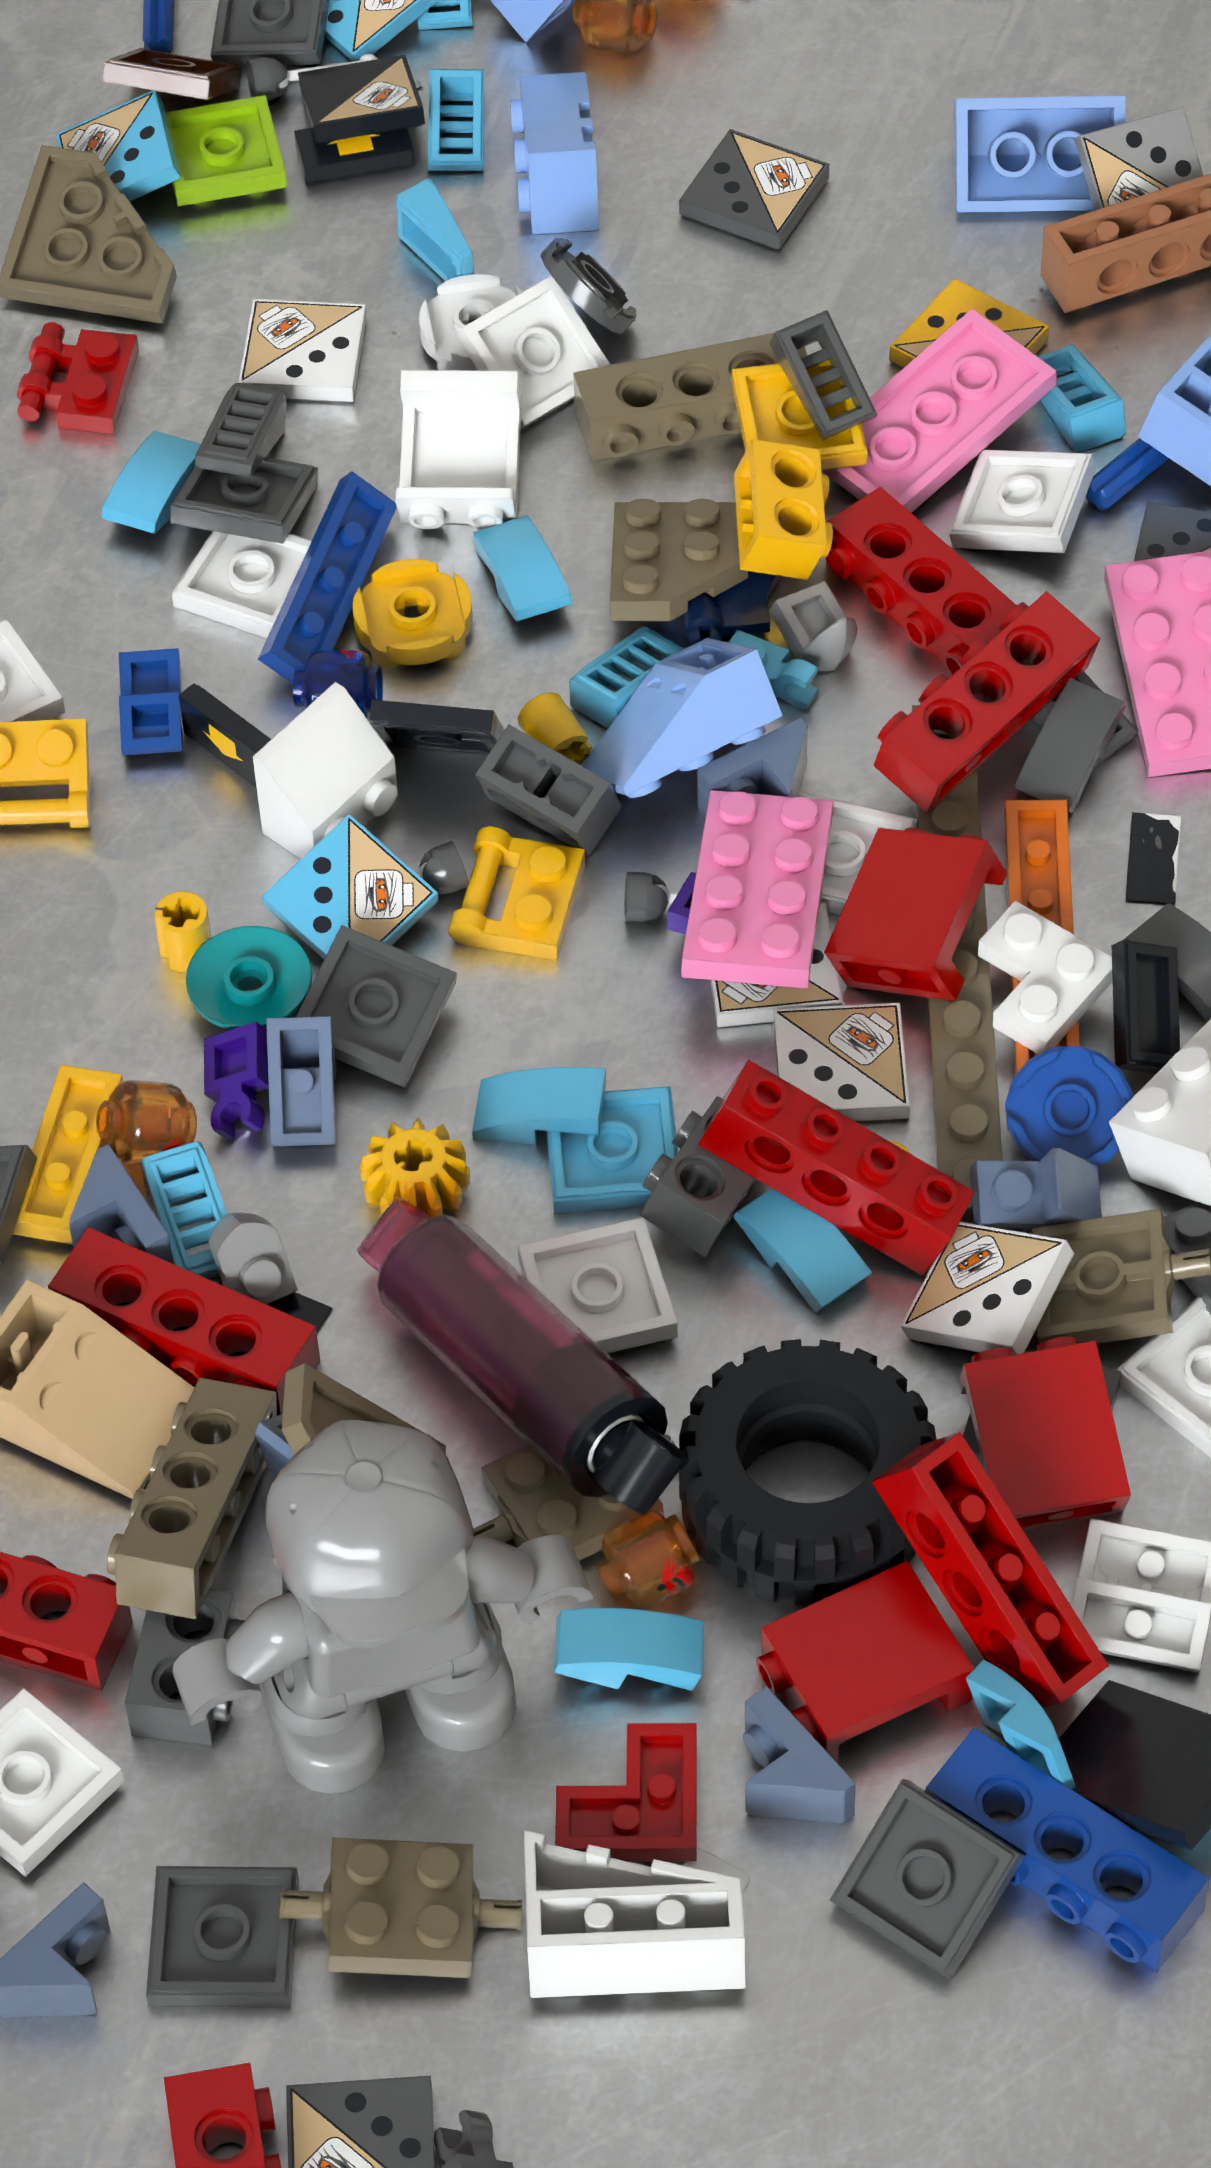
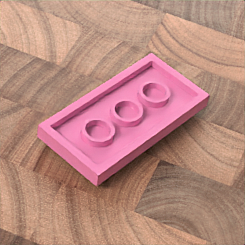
M971 309L870 397L877 416L862 423L868 452L867 464L822 470V472L858 500L881 486L912 513L1057 385V372L974 309Z
M1211 551L1105 565L1104 581L1148 778L1211 769Z
M710 790L682 954L681 977L808 989L833 818L832 800Z

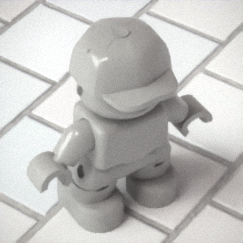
M340 1420L323 1429L287 1462L275 1477L267 1495L266 1528L273 1548V1564L280 1567L282 1572L283 1594L257 1606L230 1639L217 1638L207 1640L189 1648L174 1662L172 1672L191 1726L206 1720V1715L212 1708L226 1701L239 1699L242 1710L253 1712L263 1701L283 1762L293 1779L311 1791L329 1795L345 1793L367 1783L381 1766L385 1753L381 1712L376 1701L377 1698L405 1690L415 1721L424 1736L439 1747L452 1751L468 1752L482 1750L499 1741L511 1727L516 1712L513 1673L502 1646L501 1628L490 1603H514L521 1621L531 1624L540 1617L537 1606L541 1603L561 1596H573L577 1603L592 1600L594 1597L570 1539L562 1535L537 1537L522 1543L517 1548L487 1536L473 1537L472 1521L459 1482L448 1457L429 1434L417 1429L387 1423Z

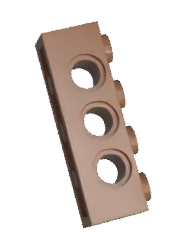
M1211 174L1043 227L1040 276L1064 313L1211 266Z

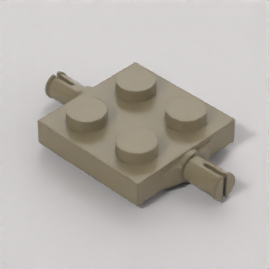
M1161 1209L1032 1228V1234L1067 1240L1074 1252L1037 1326L1039 1344L1058 1337H1075L1077 1344L1096 1341V1344L1173 1333L1171 1297L1175 1289L1176 1280L1211 1276L1210 1248L1178 1254L1171 1253L1167 1244L1166 1222Z
M666 1434L665 1437L671 1441V1437ZM537 1440L481 1467L483 1483L498 1504L500 1516L473 1528V1537L487 1536L503 1543L512 1540L516 1545L520 1546L522 1543L537 1537L562 1535L570 1539L580 1561L663 1521V1503L658 1498L649 1512L643 1515L625 1506L610 1494L599 1498L582 1496L565 1480L563 1470L556 1468L547 1448Z
M332 1837L330 1874L324 1883L323 1892L281 1889L279 1919H312L322 1921V1929L328 1940L327 1972L470 1978L473 1962V1942L478 1934V1927L521 1930L522 1900L480 1899L479 1890L473 1880V1844Z

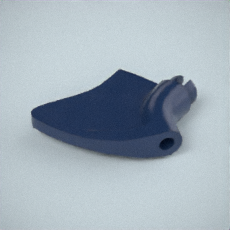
M748 571V578L717 596L713 597L704 592L688 601V612L679 617L684 622L685 634L689 640V645L692 646L706 638L722 641L724 636H733L737 630L747 634L770 632L768 600L782 576Z

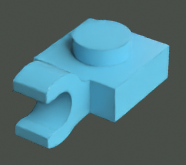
M737 630L728 642L758 650L776 697L785 700L794 707L808 709L819 694V688L809 685L818 673V668L802 659L790 661L789 649Z

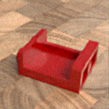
M913 827L906 828L904 831L878 828L824 954L847 987L956 1001L965 980L951 959L983 884L1003 885L1007 871L988 841L972 834H961L958 837L936 835Z
M1058 1337L1040 1343L1037 1346V1351L1012 1355L1011 1350L1008 1348H995L977 1353L972 1356V1362L964 1363L959 1377L961 1394H967L982 1466L1022 1530L1117 1514L1124 1511L1131 1492L1096 1341L1077 1344L1075 1337Z
M908 1561L761 1627V1656L756 1658V1666L763 1684L774 1695L781 1693L791 1710L790 1713L836 1762H838L839 1745L844 1741L932 1700L939 1698L947 1712L972 1702V1693L966 1677L974 1671V1667Z

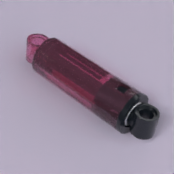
M397 1196L394 1197L356 1249L358 1254L379 1272L377 1290L381 1303L582 1496L599 1498L610 1494L630 1509L646 1515L687 1461L685 1454L665 1437L668 1424L665 1407L471 1227L448 1215L430 1217L421 1209L408 1203V1201Z

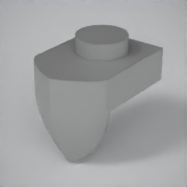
M826 581L775 600L769 610L796 659L810 662L818 668V671H835L842 664L855 643L858 631L857 624L854 619L845 616Z
M235 1212L225 1214L216 1223L209 1237V1246L223 1286L264 1304L298 1291L279 1233L268 1220L256 1214Z

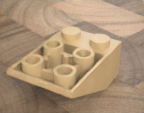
M26 1279L0 1316V1438L133 1499L136 1490L143 1489L150 1479L151 1464L156 1448L159 1445L167 1446L171 1438L172 1421L177 1405L180 1402L187 1403L195 1387L83 1304Z

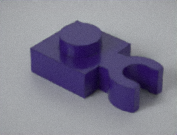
M256 1021L204 1038V1095L216 1102L210 1118L213 1131L228 1141L235 1138L234 1126L239 1116L241 1117V1122L255 1132L262 1130L265 1122V1112L263 1107L256 1102V1092L269 1088L267 1028Z

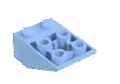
M706 638L656 663L581 766L611 782L616 793L626 795L629 798H636L658 789L662 785L660 778L678 769L680 771H690L706 765L713 760V751L730 742L733 745H739L762 736L766 732L764 725L783 715L758 650Z

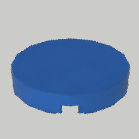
M1078 1046L1053 1047L1029 1059L1012 1079L1005 1101L1007 1129L1018 1150L1030 1161H1040L1052 1148H1061L1096 1166H1100L1110 1161L1119 1151L1109 1121L1133 1098L1132 1090L1121 1069L1102 1053Z

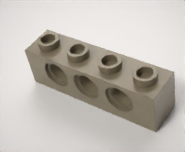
M774 333L573 372L575 414L591 462L740 433L741 428L731 383L732 369L779 363L770 346ZM805 347L797 350L800 358L808 356Z
M199 1378L188 1402H180L177 1405L172 1421L171 1438L167 1446L159 1445L156 1448L151 1464L150 1481L145 1490H136L130 1506L129 1524L124 1534L116 1533L109 1547L107 1572L115 1575L118 1605L190 1619L197 1618L267 1466L255 1431L259 1422L277 1416L275 1391Z

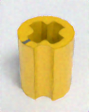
M550 692L538 695L527 702L520 710L518 725L525 734L579 765L590 754L592 746L588 742L589 737L559 694Z
M177 891L168 894L157 904L155 908V923L161 957L168 958L171 970L187 972L192 956L202 944L212 938L207 906L201 897L188 891Z

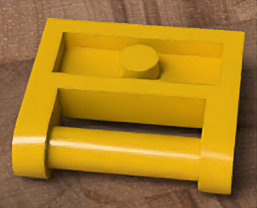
M86 719L0 722V787L69 784L68 798L0 801V825L70 822L71 828L90 827L89 741Z
M487 826L481 828L478 831L473 847L477 858L462 907L453 912L448 928L449 936L456 942L467 946L558 961L586 865L585 849L514 838L505 830L497 827ZM499 866L515 867V874L501 920L487 919L484 915Z

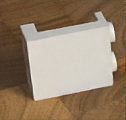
M401 370L400 394L403 404L400 482L399 487L396 488L395 495L400 523H410L412 526L421 529H434L443 524H469L474 528L484 529L516 519L522 405L518 371Z

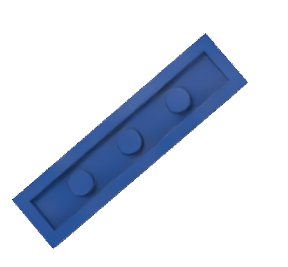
M353 471L339 480L258 657L259 661L303 692H307L318 684L351 611L354 595L364 582L397 508L393 500Z

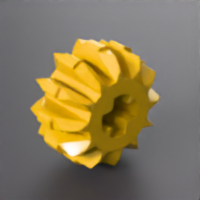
M418 1117L412 1129L403 1130L392 1122L388 1130V1138L371 1136V1141L368 1145L369 1155L363 1156L360 1163L361 1180L364 1181V1196L369 1203V1207L380 1208L381 1216L384 1217L387 1224L404 1216L406 1224L411 1230L417 1224L418 1218L427 1217L438 1226L443 1217L442 1209L459 1211L460 1204L462 1203V1192L467 1191L468 1185H470V1168L466 1166V1150L461 1140H450L449 1132L444 1124L426 1131L425 1125Z

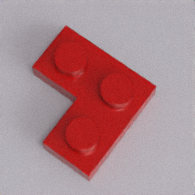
M627 1723L626 1785L556 1786L555 1846L586 1852L588 1845L610 1849L611 1858L627 1862H653V1859L665 1862L697 1861V1723Z

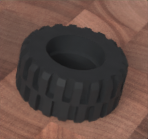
M801 1339L781 1341V1349L767 1352L764 1345L743 1353V1364L738 1367L732 1361L726 1363L712 1374V1388L705 1385L699 1388L690 1402V1415L683 1419L679 1434V1449L687 1457V1461L679 1470V1499L682 1501V1518L687 1533L696 1537V1550L707 1564L714 1566L721 1561V1577L736 1587L742 1588L746 1582L755 1585V1596L774 1602L777 1601L778 1594L793 1596L794 1605H811L815 1603V1597L831 1596L890 1569V1566L894 1567L905 1561L910 1562L916 1555V1551L875 1489L872 1481L917 1447L937 1440L935 1427L928 1421V1408L919 1393L913 1390L907 1392V1378L894 1367L887 1365L881 1370L877 1367V1356L860 1348H856L853 1354L841 1351L840 1342L820 1339L819 1346H802ZM794 1441H819L829 1443L849 1452L865 1466L870 1474L855 1489L841 1497L824 1502L800 1503L784 1500L763 1490L748 1476L746 1470L760 1455L776 1446Z

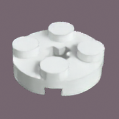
M487 274L458 276L437 287V296L430 300L428 305L425 299L419 311L421 342L428 355L437 361L439 371H478L455 334L462 327L469 324V320L483 316L524 291L516 286L515 293L511 289L501 286V278Z

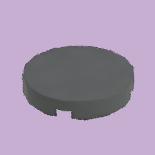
M555 238L540 255L548 272L566 294L589 316L610 331L622 334L635 321L637 311L634 307L629 306L628 309H624L623 305L628 299L623 288L589 254L585 255L581 251L575 257L567 251L572 246L571 241L564 238Z

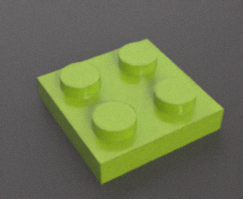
M266 95L166 112L181 175L180 179L172 182L178 207L287 188L286 171Z

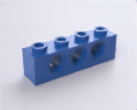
M976 1728L970 1731L925 1788V1791L1026 1855L1009 1882L1010 1885L1019 1886L1022 1884L1045 1899L1050 1910L1062 1920L1071 1924L1082 1923L1104 1938L1108 1947L1116 1955L1128 1962L1138 1963L1140 1961L1158 1973L1205 1910L1209 1877ZM1000 1810L1008 1811L1014 1814L1017 1819L1010 1822H998L991 1819L988 1814ZM1054 1848H1064L1073 1852L1076 1857L1069 1860H1057L1050 1857L1046 1852ZM1112 1886H1123L1132 1890L1136 1895L1126 1899H1119L1106 1893L1105 1889Z

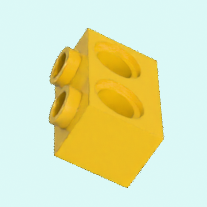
M752 439L734 472L740 570L808 580L819 559L828 556L833 538L832 524L825 522L824 506L829 493V478L827 475L822 474L820 449Z

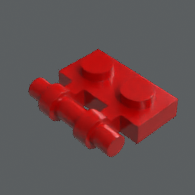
M54 322L44 324L41 335L35 337L31 344L28 358L32 364L29 373L21 377L18 386L17 397L20 400L17 409L18 416L26 421H36L40 417L42 409L56 411L57 424L60 429L115 434L139 352L137 335L81 329L76 346L66 345L62 343L65 330L61 325ZM53 372L68 373L65 383L52 382Z

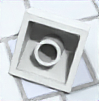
M337 682L332 684L253 756L262 834L300 859L348 814L365 826L375 816L379 817L385 814L398 796L394 755L347 690Z

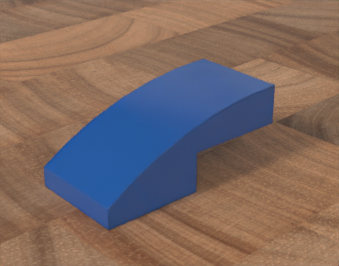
M179 648L119 652L121 696H119L122 756L183 751V723L178 696L182 693Z

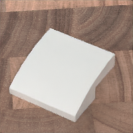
M1090 1518L1079 1577L1076 1580L1071 1607L1099 1651L1103 1654L1200 1673L1211 1620V1542Z

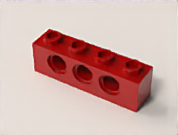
M881 486L826 521L831 523L833 528L832 545L826 557V561L833 573L841 579L849 580L866 596L869 604L881 614L886 613L902 627L909 640L915 646L921 649L925 648L938 659L950 676L961 668L959 666L960 660L975 642L981 638L990 642L1001 632L999 627L1002 621L1017 606ZM1014 657L1022 665L1029 666L1031 664L1023 658ZM976 693L981 699L987 697L983 694Z
M1046 591L1030 606L1021 602L1014 607L1002 621L999 627L1001 632L990 642L984 638L975 642L960 660L959 666L961 668L949 679L944 674L936 677L921 694L918 700L920 705L909 715L899 711L884 725L877 738L882 744L873 766L926 814L935 808L1058 696L1070 678L1075 680L1088 668L1101 638L1049 592ZM1014 657L1023 658L1033 666L1022 665ZM973 694H983L989 697L993 702H983L977 699ZM931 730L944 731L953 739L940 738Z
M749 1059L721 1100L698 1143L705 1150L921 1276L926 1273L952 1239L975 1192Z
M89 1227L48 1285V1289L83 1304L193 1387L196 1386L199 1378L275 1391L277 1416L283 1414L286 1372L304 1363L316 1369L321 1362L315 1325ZM123 1302H133L126 1306H116ZM178 1327H190L183 1331H172ZM238 1351L248 1352L241 1356H228Z
M961 1432L917 1447L872 1481L875 1489L984 1660L1018 1681L1032 1694L1042 1708L1062 1704L1109 1666Z
M0 1552V1593H2L0 1596V1661L102 1691L133 1624L130 1607L117 1604L116 1582L99 1574H88L84 1577L57 1569L54 1564L38 1556L26 1555L20 1558ZM50 1612H66L63 1616L54 1620L41 1619Z
M250 2063L163 2077L176 2168H281L279 2153L265 2156L262 2133L276 2130L269 2087L255 2089ZM227 2142L238 2143L244 2147L239 2154L229 2159H217L210 2155L214 2148Z

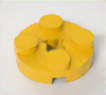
M423 559L395 561L381 566L371 574L372 582L365 586L362 592L359 587L355 593L353 617L356 635L362 645L371 651L374 662L379 666L394 668L399 665H422L443 658L451 659L464 651L466 637L473 623L472 599L467 584L455 572L453 579L448 574L439 572L438 563ZM410 606H417L419 613H425L415 618L404 617L406 613L405 608Z

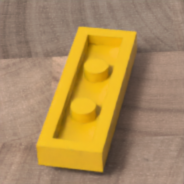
M60 1065L32 1148V1152L37 1159L13 1235L73 1244L69 1228L70 1217L97 1149L107 1145L125 1089L122 1074Z

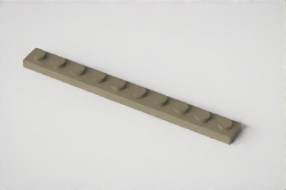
M912 705V711L919 705ZM931 730L940 738L953 739L944 731ZM977 769L928 814L916 805L917 828L936 835L958 837L961 834H972L981 838ZM984 884L951 959L965 980L956 1001L927 998L937 1170L970 1189V1167L976 1160L1003 1161L990 963L978 956V942L987 932ZM972 1198L960 1221H973Z

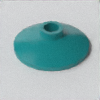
M262 926L232 928L213 936L202 944L192 956L186 973L187 992L193 1007L209 1022L229 1030L256 1021L267 1028L266 1018H290L300 1009L312 984L310 961L300 944L281 931ZM250 988H255V989H256V990H253V991H244V990L250 989Z

